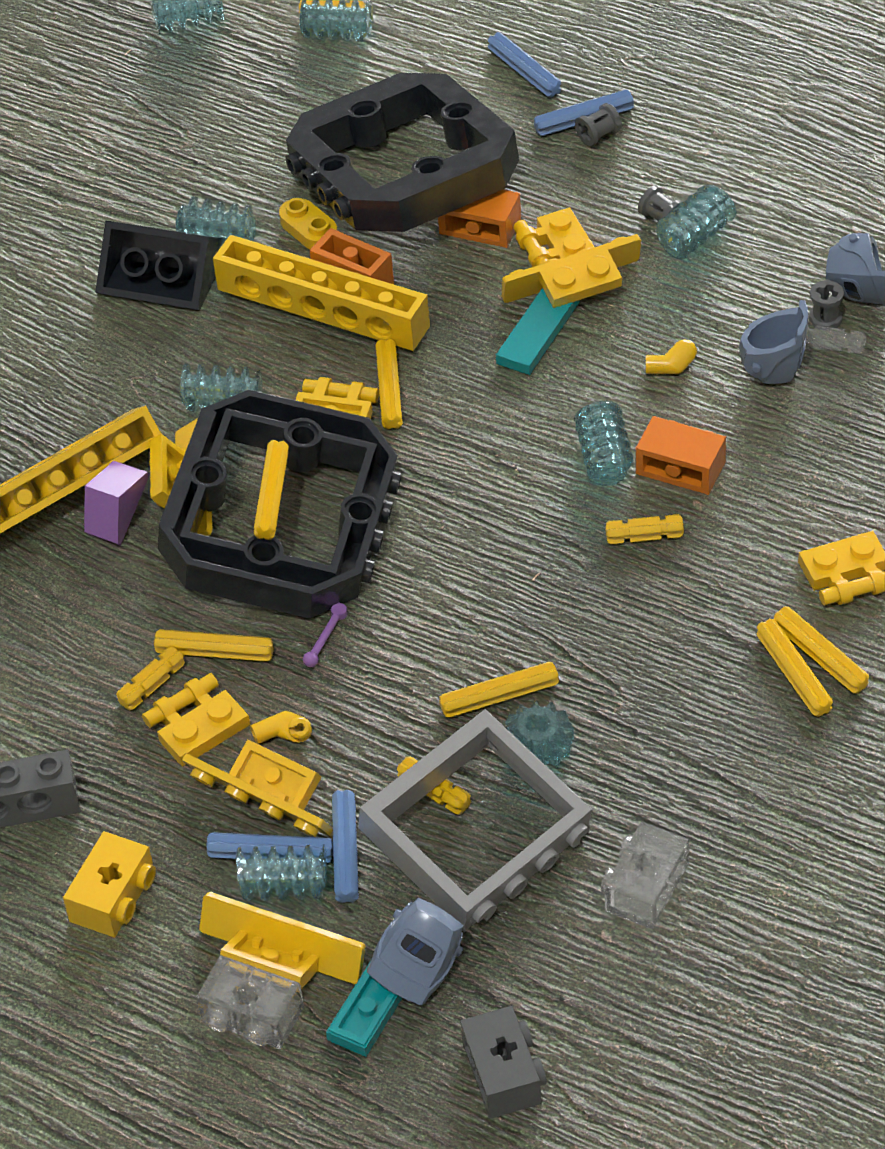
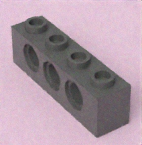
M68 749L0 762V828L81 812L76 778Z

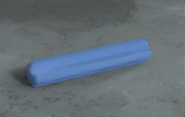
M497 32L494 36L488 38V48L547 97L552 98L555 94L561 92V81L501 32Z
M629 90L618 91L538 115L534 118V128L539 136L549 135L575 127V120L578 117H587L599 111V107L604 103L613 105L618 113H622L634 107V100Z
M337 790L332 795L335 899L338 902L353 903L359 897L355 794L351 790Z
M212 832L208 835L206 850L211 858L329 863L333 856L332 839L323 837Z

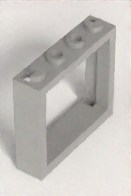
M484 709L363 804L359 811L358 828L438 907L444 909L463 925L462 931L465 932L483 918L487 921L496 911L497 905L507 896L510 899L518 896L527 886L528 879L538 871L541 873L548 871L558 860L559 854L569 845L572 848L578 846L581 838L590 831L589 823L592 809L495 717ZM489 746L563 818L467 896L392 821Z

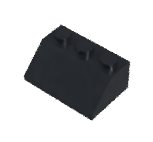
M105 220L95 293L200 310L216 277L213 257L221 248L222 238Z

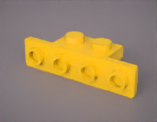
M638 234L618 237L607 244L594 248H584L575 254L560 259L553 258L541 265L525 270H515L502 278L501 297L504 303H509L537 294L543 287L552 307L556 308L621 287L622 276L618 267L639 260L641 239Z
M197 419L176 431L175 443L162 433L150 440L151 499L160 507L165 508ZM206 510L204 511L197 534L209 536L212 533V511L208 512Z
M248 739L229 773L185 753L182 761L193 769L190 776L209 787H212L216 781L226 786L224 793L244 804L247 803L249 798L261 803L258 809L276 820L281 821L285 815L296 820L293 825L296 829L311 837H316L320 832L332 838L333 827L323 819L304 810L322 778L317 772Z
M208 892L203 897L200 931L228 941L220 951L219 965L233 969L240 975L253 976L274 983L281 989L297 992L307 984L316 972L352 984H356L362 975L366 946L360 941L213 892Z

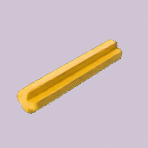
M391 338L387 340L380 339L376 343L382 426L388 430L391 428L398 429L403 423L396 342Z
M271 440L267 445L253 533L258 539L265 538L271 540L275 536L289 446L285 441Z
M785 606L775 613L774 620L777 621L787 637L849 691L858 694L868 686L869 674L794 610Z
M769 618L765 622H760L757 626V637L812 715L820 717L824 713H829L832 710V698L777 621Z
M159 629L156 631L154 638V648L157 653H162L166 648L173 646L183 655L268 662L272 659L274 650L273 640L269 637Z
M546 662L444 693L439 697L440 707L445 717L457 716L555 686L559 683L558 672L553 662Z

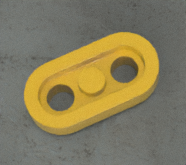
M292 198L284 202L279 209L282 228L309 250L330 228L337 230L335 221L307 199Z

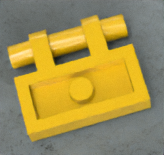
M570 207L537 217V229L528 226L525 220H519L513 226L516 232V241L520 248L528 252V261L532 267L541 265L553 258L560 259L575 254L584 248H594V245ZM547 244L548 247H549V249L547 250L545 247H541V246Z
M319 377L318 380L305 378L302 392H298L295 400L371 419L373 413L372 403L378 402L379 389L365 387L363 382L353 381L350 385L335 383L332 381V378Z
M874 531L799 552L798 563L813 591L819 590V598L823 606L835 602L843 605L852 602L853 597L869 592L873 595L885 592V551Z
M212 673L199 680L197 678L191 679L184 684L183 690L170 698L163 696L153 703V708L142 714V718L149 728L163 721L166 726L157 731L159 742L182 767L186 765L182 761L185 753L198 758L250 725L249 715L226 690L213 698L209 696V692L219 687L218 681ZM191 703L196 705L195 709L182 717L177 713Z

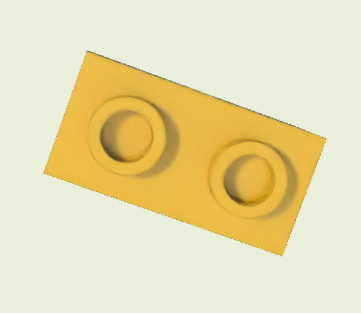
M103 831L63 896L69 922L115 938L122 925L128 924L132 919L136 902L143 890H148L154 881L156 868L153 866L149 846Z

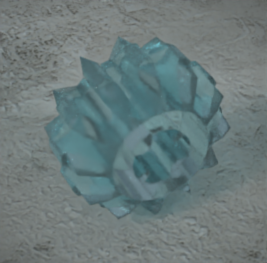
M535 699L531 708H526L519 704L516 714L507 715V720L505 721L506 729L544 765L549 763L558 768L561 758L569 757L572 750V740H574V728L569 723L566 710L556 711L553 702L545 707H540Z

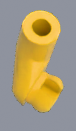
M683 339L676 342L665 355H646V374L682 373L696 357L697 348L695 344L690 340Z
M283 711L250 725V730L257 744L274 737L300 743L309 739L312 733V726L305 717L289 711Z

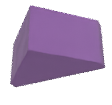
M113 461L85 485L84 532L121 546L150 474L146 471Z

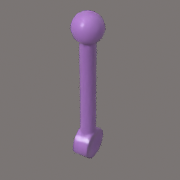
M337 603L331 607L332 617L311 652L303 655L302 660L305 666L314 667L318 664V654L337 622L347 617V607L345 604Z

